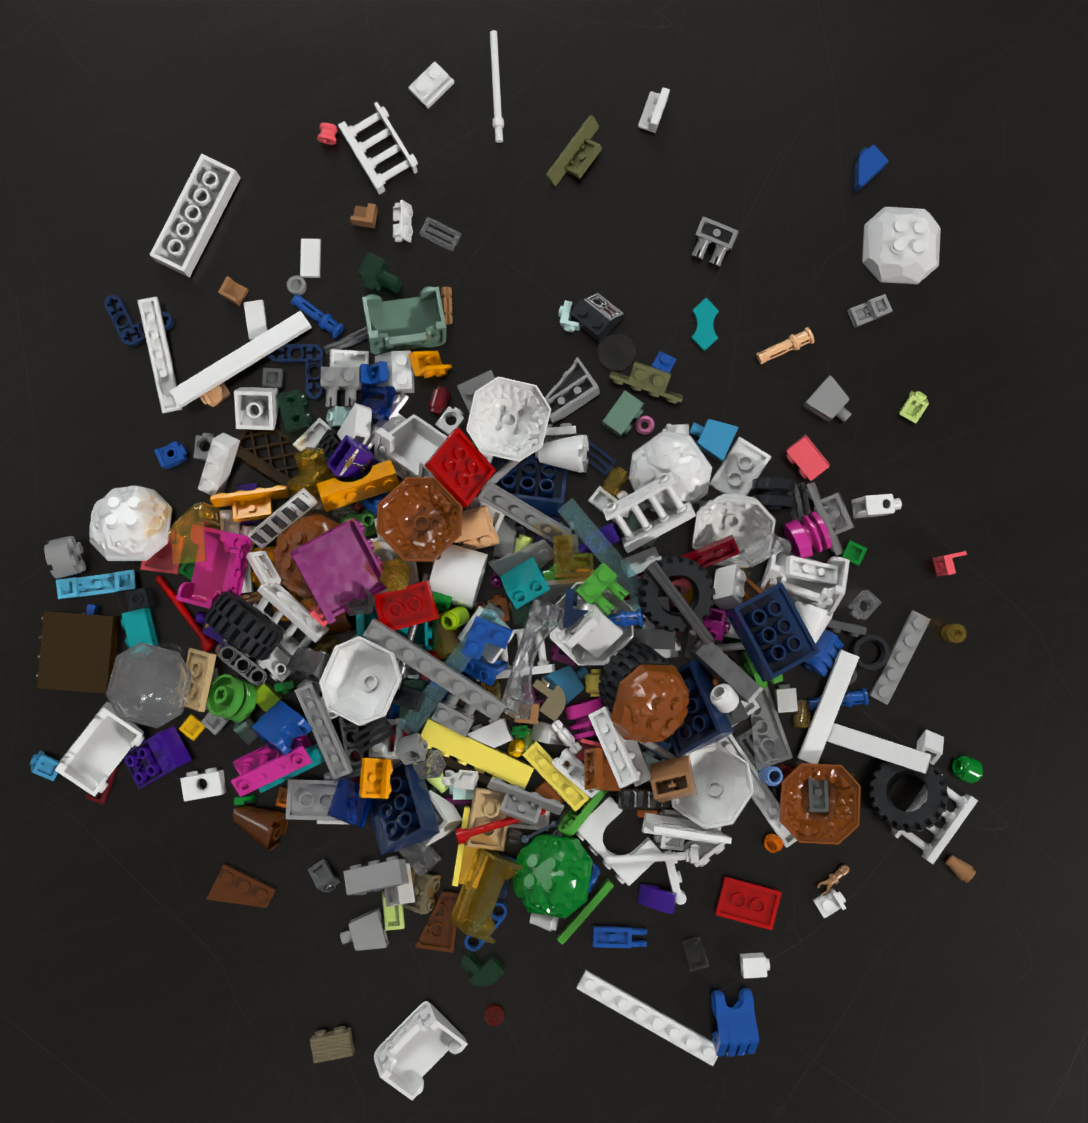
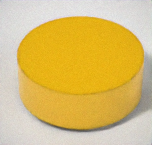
M519 738L511 740L508 746L509 756L514 758L521 756L525 748L524 740Z

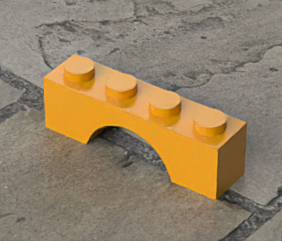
M391 460L372 465L368 475L354 482H342L332 478L317 483L326 512L392 491L399 485Z

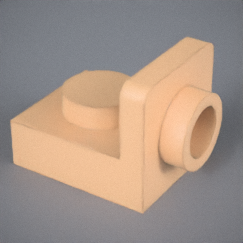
M223 382L200 396L205 405L209 404L214 407L232 394Z

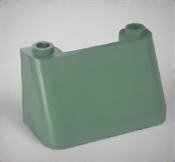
M439 286L423 288L420 292V297L383 302L381 297L376 294L362 297L371 353L378 355L391 351H408L436 347L446 343V323Z

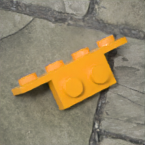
M276 485L273 488L239 490L229 494L218 493L210 496V501L214 507L232 505L234 522L268 518L273 514L272 500L290 498L291 493L287 486Z

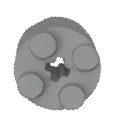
M66 536L46 542L48 543L44 547L47 565H52L53 570L50 572L56 579L78 574L86 570L85 562L81 557L83 546L81 542H76L74 536Z

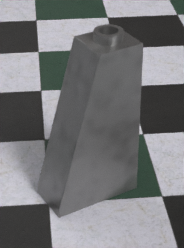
M697 638L692 643L689 652L721 684L730 685L736 691L740 700L750 704L763 690L761 686L713 642L705 645L700 638Z

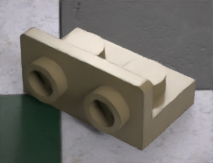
M412 869L411 875L415 902L404 904L403 907L419 914L431 913L436 904L435 898L440 888L441 875H432L418 869Z

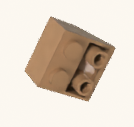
M689 755L651 764L650 780L654 800L665 802L698 794Z

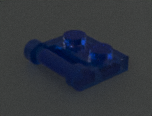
M363 384L361 386L362 397L360 405L372 409V419L389 421L395 397V388L393 386L377 387ZM372 394H381L385 397L384 400L371 399Z

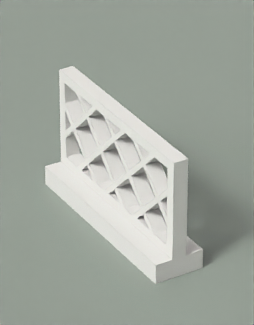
M645 812L643 833L719 844V842L731 844L732 838L722 833L721 827L705 830L687 818Z

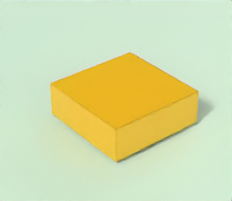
M190 714L179 730L192 741H195L206 727L201 723L200 719Z

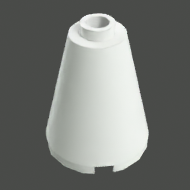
M581 434L544 442L543 447L535 452V457L539 459L540 463L585 473L588 468V459H586L587 451H589L588 437Z
M796 601L795 607L816 644L832 619L833 613Z

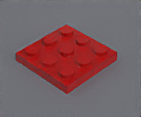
M459 427L450 433L424 465L462 505L463 509L469 506L496 471Z

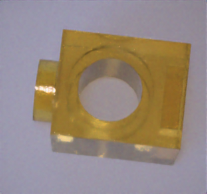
M401 558L387 561L384 563L380 581L390 592L405 589L408 586L412 570Z

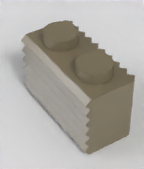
M345 1026L336 1027L334 1031L326 1032V1030L316 1031L310 1039L314 1063L350 1057L355 1052L351 1028L346 1029Z

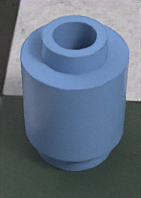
M764 766L760 769L758 777L764 785L777 786L781 783L783 774L778 767Z

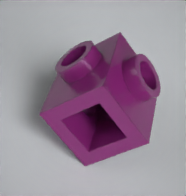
M710 608L711 613L703 618V624L714 640L722 641L724 635L728 634L730 629L726 611Z

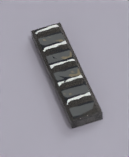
M621 788L619 791V809H674L671 800L665 802L654 800L652 789Z

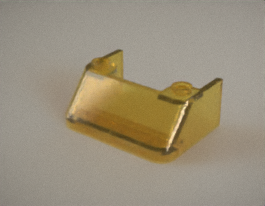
M205 502L195 503L172 525L168 535L169 540L172 541L173 564L206 562L204 526L221 530L220 509Z
M478 848L453 909L451 922L466 935L494 944L495 939L490 936L495 929V923L491 915L504 881L509 880L511 877L513 878L517 869L522 871L523 867L489 850Z

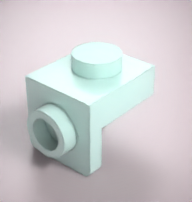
M565 300L564 306H560L559 309L560 325L563 327V330L568 332L579 331L580 324L570 321L571 316L569 312L574 308L573 303Z
M335 406L330 408L326 415L329 427H341L353 407Z

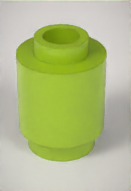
M457 606L444 613L441 623L445 629L455 630L467 624L470 620V615L464 606Z

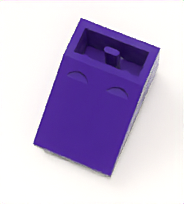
M175 726L158 732L142 742L138 747L136 746L129 750L123 758L139 789L192 760Z

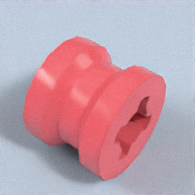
M320 123L319 129L321 131L318 134L317 140L324 144H336L337 139L335 135L338 133L339 128L330 123Z

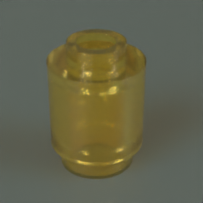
M619 466L617 468L612 467L603 481L604 485L602 488L615 496L629 478L626 475L627 471Z
M948 624L942 630L943 639L949 643H960L965 640L967 635L965 627L961 624Z
M325 636L312 649L316 652L325 651L331 656L334 647L339 645V642L333 636Z

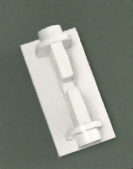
M400 200V203H395L393 207V221H399V224H393V238H395V242H402V239L411 243V236L413 234L411 217L413 216V210L411 205L403 200Z

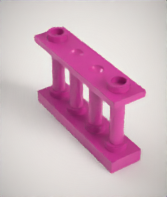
M308 735L296 737L290 746L292 750L286 756L280 754L276 748L272 750L265 745L234 760L233 765L240 776L232 779L231 783L239 796L242 797L312 763L310 756L305 750L312 746Z

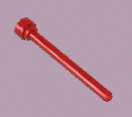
M157 575L155 577L156 582L199 637L202 644L201 648L205 652L212 650L218 644L217 641L202 633L203 629L195 622V619L184 604L176 600L177 595L161 575Z
M542 809L540 816L544 815L546 810ZM507 817L468 830L467 828L463 829L460 827L454 829L458 845L466 843V840L470 839L469 837L521 822V820Z

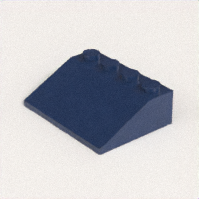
M534 452L521 460L495 485L544 514L562 516L568 469L540 463L539 459H536ZM493 456L491 465L496 469L493 475L510 460Z
M782 582L725 612L762 682L778 677L820 652Z
M690 661L677 669L689 689L688 712L684 718V723L675 730L673 735L669 736L677 758L715 743L734 733L727 714L720 712L711 703L710 693L714 688V684L707 669L699 661Z
M400 761L393 765V771L390 775L391 793L388 799L366 798L381 856L424 842L440 833L420 762L404 765Z

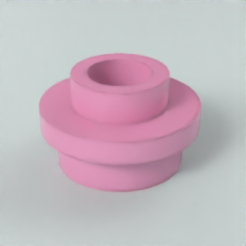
M641 416L636 421L635 428L638 433L648 435L654 429V421L649 416ZM643 422L648 424L647 429L641 427Z

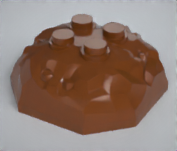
M407 477L378 503L376 532L403 561L433 562L462 535L463 507L436 478Z
M315 513L300 518L281 534H278L273 557L276 571L282 579L281 584L285 588L304 599L313 597L289 552L340 525V523L320 513Z
M640 664L619 683L610 720L624 740H634L642 743L664 741L667 737L673 735L675 730L684 723V718L688 712L689 689L674 665Z
M801 763L781 781L779 821L799 843L839 845L859 826L861 786L842 765ZM811 776L812 781H828L829 812H808L807 786L808 779Z

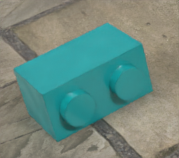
M150 608L122 613L121 625L126 631L127 637L125 642L130 651L158 646Z

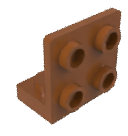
M603 748L584 750L585 790L620 791L621 788H619Z

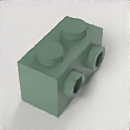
M624 391L602 421V425L619 437L623 433L627 435L632 428L630 424L634 418L638 420L644 410L641 408L644 403L627 391Z

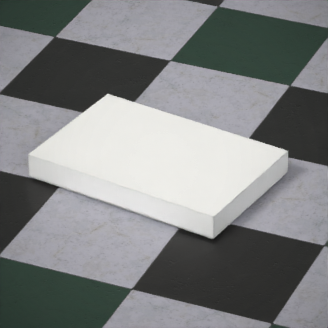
M738 437L709 486L721 494L736 493L738 495H748L752 489V480L760 476L771 456L743 438Z

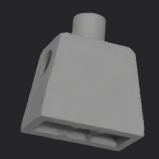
M832 376L826 378L803 404L805 408L828 422L835 415L843 422L851 416V413L843 407L850 399Z
M380 907L352 919L349 922L350 930L340 933L342 944L353 942L356 951L386 948L389 944Z

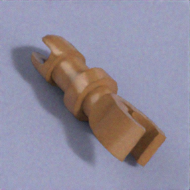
M841 865L834 874L828 875L829 878L817 885V888H819L822 884H828L826 891L822 892V894L828 893L834 883L838 884V880L848 874L849 866Z

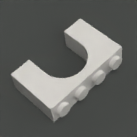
M608 794L576 831V835L582 841L585 839L590 844L589 849L595 855H601L603 858L602 863L609 870L611 868L614 869L617 873L615 875L622 884L626 882L630 886L654 862L606 864L604 862V858L607 856H622L610 852L603 843L605 828L623 811ZM647 837L636 849L625 855L659 854L662 851Z

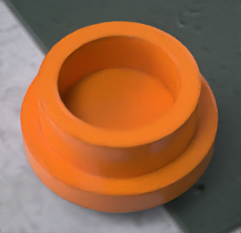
M768 834L764 839V847L767 851L776 853L783 848V841L775 834Z

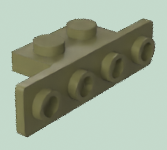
M590 115L553 166L550 167L546 176L552 185L556 186L566 172L581 178L602 150L600 144L590 140L599 128L593 116Z
M637 361L634 363L630 377L611 371L609 378L613 379L614 383L620 385L626 383L631 385L630 388L641 391L643 389L649 391V395L666 397V400L671 403L682 402L683 395L666 390L671 373Z

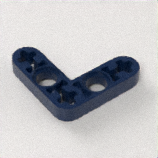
M117 295L107 296L104 305L121 341L129 347L145 342L146 337L143 333L142 321L134 324L123 300ZM113 300L118 302L116 303V306L118 310H120L119 312H117L116 309L111 306ZM162 311V318L168 319L166 321L167 324L164 325L165 331L173 327L174 318L169 313ZM121 316H126V324L120 326L118 324V318ZM129 333L135 335L132 337L133 341L126 340L129 338Z
M284 344L278 350L281 353H286L285 349H287L288 359H286L285 355H278V358L273 355V353H276V350L268 354L269 358L275 363H306V394L312 400H319L323 397L324 389L321 387V367H324V351L319 345ZM294 349L301 350V356L297 359L291 357V352ZM304 349L308 353H313L314 349H316L320 354L316 355V358L312 355H306L307 359H305ZM314 367L320 369V374L317 377H311L310 370ZM310 380L315 381L316 388L320 390V392L316 393V396L310 392V390L314 389L313 382L310 383Z

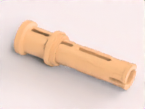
M807 327L803 332L796 335L791 334L788 337L789 339L756 353L759 363L763 364L791 350H800V347L808 343H815L811 330Z

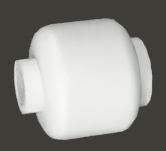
M719 684L711 691L710 700L720 712L729 713L737 707L739 696L730 685Z

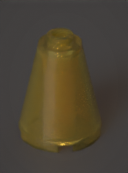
M438 610L440 618L432 620L433 651H436L437 655L441 658L448 657L447 655L454 654V656L461 654L465 643L461 642L458 636L463 630L462 627L455 630L445 629L441 623V618L445 612Z

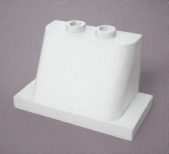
M413 414L390 432L382 428L376 431L374 459L379 463L391 460L396 475L403 480L407 477L435 478L424 465L445 441L447 436Z

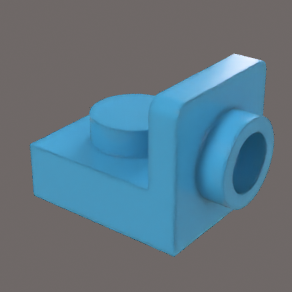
M40 750L38 755H33L29 765H31L32 773L54 781L58 774L55 769L60 761L45 755L44 751Z

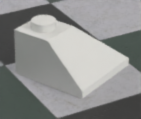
M431 790L428 792L440 833L424 841L423 844L425 846L450 834L463 820L453 804Z

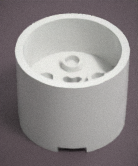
M451 544L435 559L429 580L432 593L437 592L453 597L452 605L464 606L466 609L473 610L483 580L488 554Z

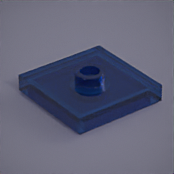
M340 777L327 815L355 827L363 828L373 798L359 797L360 784Z

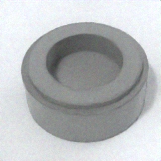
M296 275L288 279L287 289L293 295H302L307 289V284L301 276Z

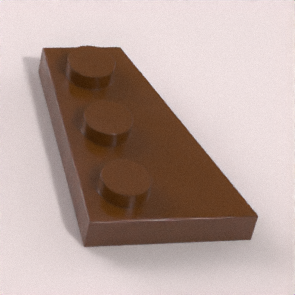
M225 863L206 900L267 908L276 892V888Z
M442 891L415 948L454 952L462 893Z

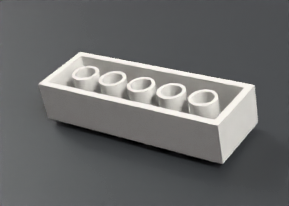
M204 154L200 155L150 253V256L156 262L190 278L241 178L237 171Z

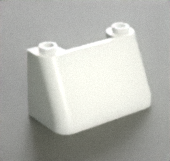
M776 536L760 589L765 591L782 582L794 605L796 601H799L802 604H809L833 613L845 595L850 560L835 556L827 561L826 564L838 566V580L835 586L785 576V557L795 556L791 552L792 544L789 540Z
M107 701L63 756L55 771L95 797L98 792L102 793L106 789L108 777L134 745L138 747L145 738L142 736L144 732Z
M425 1001L376 1049L374 1061L380 1078L410 1100H413L424 1089L423 1076L448 1050L452 1054H458L464 1050L468 1043L464 1036L431 1003Z

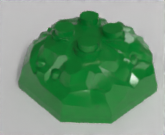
M541 833L524 846L517 855L513 875V889L528 912L566 919L587 902L593 861L579 839Z

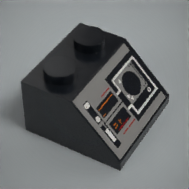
M597 291L582 298L569 312L572 321L578 322L580 327L599 343L606 338L625 316V313Z

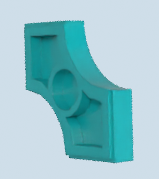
M707 298L692 310L696 318L697 328L691 339L703 351L708 349L718 339L714 331L713 322L719 310Z

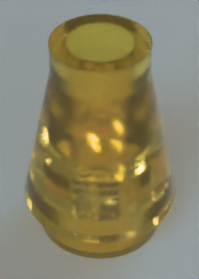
M797 700L798 711L794 713V727L809 728L812 722L809 701Z

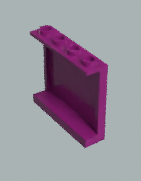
M354 518L345 521L289 552L328 624L335 622L337 615L386 588L389 591L392 590L389 584L392 580L387 572L384 573L381 566H383V563L378 555H374L372 551L374 545L371 540L365 538L363 533L366 530L361 521L357 522Z

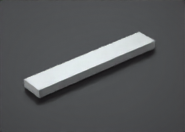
M158 297L137 300L162 413L182 410L170 393V390L175 388L177 383Z
M841 649L839 650L799 752V759L818 764L859 656Z
M833 723L827 739L828 742L924 774L927 772L932 756L931 754Z

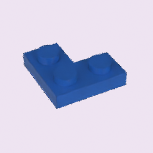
M476 615L461 653L480 660L486 643L506 649L513 630Z

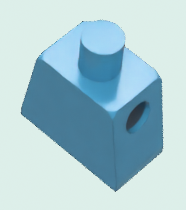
M708 419L704 427L693 423L689 433L699 437L696 443L699 449L718 462H722L738 427Z
M568 665L541 678L552 685L550 687L552 690L557 684L563 689L566 706L584 689L581 680L585 679L589 672L585 666L574 671Z

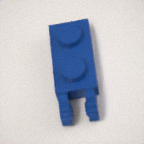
M593 926L592 946L603 948L647 947V941L632 940V935H646L647 929Z

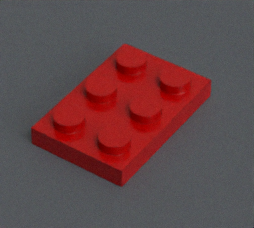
M429 580L372 596L379 621L394 631L440 618Z
M724 876L715 915L772 930L782 892Z

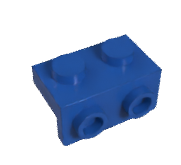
M463 654L460 670L492 686L496 676L507 668L508 662L498 657L494 663H489L482 655L480 660Z

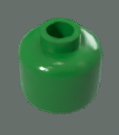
M961 756L953 763L952 770L958 780L975 783L983 775L982 764L977 759Z

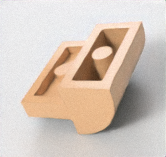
M487 505L462 512V535L455 543L458 542L461 547L471 550L499 544L500 539L493 526V518Z

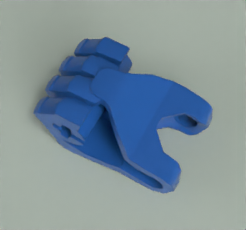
M826 629L816 643L820 652L804 661L806 663L805 669L822 677L827 675V668L831 669L833 667V660H836L838 656L837 651L842 650L844 646L834 633Z
M279 700L259 718L258 722L252 726L256 736L272 750L276 748L283 756H286L292 750L290 746L296 737L307 735L313 729L300 714L282 700Z
M749 988L740 990L739 1000L733 1007L726 1005L723 992L714 990L711 994V1007L718 1031L712 1033L716 1056H724L725 1052L727 1057H733L735 1053L737 1056H744L745 1053L754 1054L759 1043V1034L751 990Z

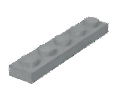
M489 480L477 495L479 500L557 546L569 533V528Z
M914 610L911 611L889 654V659L883 666L869 696L888 705L931 619Z
M311 682L295 689L296 696L308 723L313 728L312 732L333 779L335 780L353 772L315 683Z

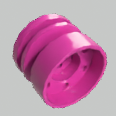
M815 511L809 513V517L807 515L802 516L803 526L797 519L783 525L786 539L791 542V550L796 557L806 559L813 556L812 547L818 553L822 552L823 548L825 550L831 548L828 529Z
M600 697L564 707L566 719H576V723L569 726V730H579L572 734L575 740L589 739L597 736L588 715L605 707Z

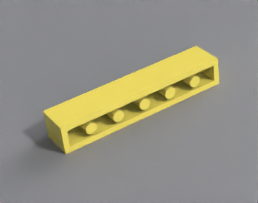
M431 717L428 718L421 733V737L427 741L428 749L434 747L439 750V754L445 757H450L451 755L457 758L456 761L462 765L467 766V764L475 766L474 770L484 774L487 772L492 774L491 778L502 779L509 782V785H518L524 790L534 770L531 764L509 756L508 753L471 739L468 735L464 737L432 720Z

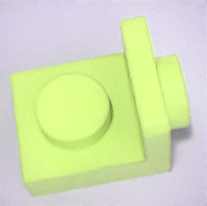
M911 391L908 400L899 414L917 423L929 405L928 399H926L927 396L920 391L916 393Z

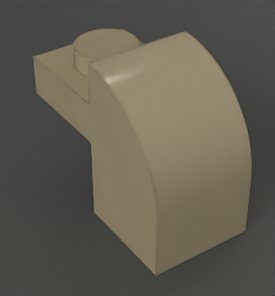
M543 678L541 681L536 679L532 686L547 696L539 711L555 722L565 707L566 698L564 691L558 684L552 690L550 688L552 685Z

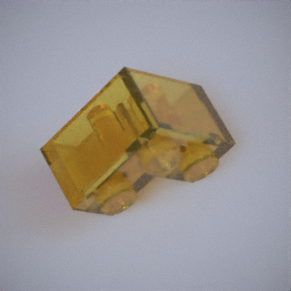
M306 447L294 455L300 473L287 482L292 497L303 488L315 497L319 494L317 483L333 478L331 470L327 465L328 461L323 448Z
M573 535L553 536L555 579L588 578L594 572L593 553L573 554Z

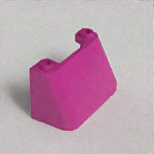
M193 524L191 541L199 545L191 582H184L180 585L176 600L210 609L223 592L229 591L240 597L248 564L246 556L251 551L252 546L251 539L245 535Z

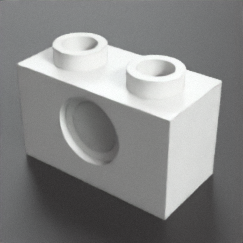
M217 767L205 769V773L198 774V771L187 772L185 777L180 778L184 801L227 793L224 771H217ZM201 778L207 781L206 788L200 786Z

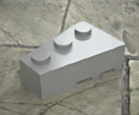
M578 357L570 369L563 374L557 385L545 397L551 408L549 421L552 425L600 395L598 385Z
M398 856L386 858L387 862L380 863V860L368 862V866L362 867V864L350 866V870L343 871L347 895H365L367 892L381 891V889L408 884L409 879L405 859H398Z

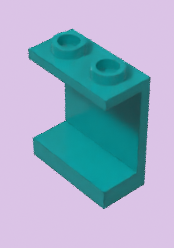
M534 557L529 558L500 576L505 591L516 609L550 590L549 585L542 576L543 572Z

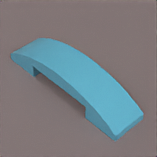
M134 570L56 580L58 599L136 589Z

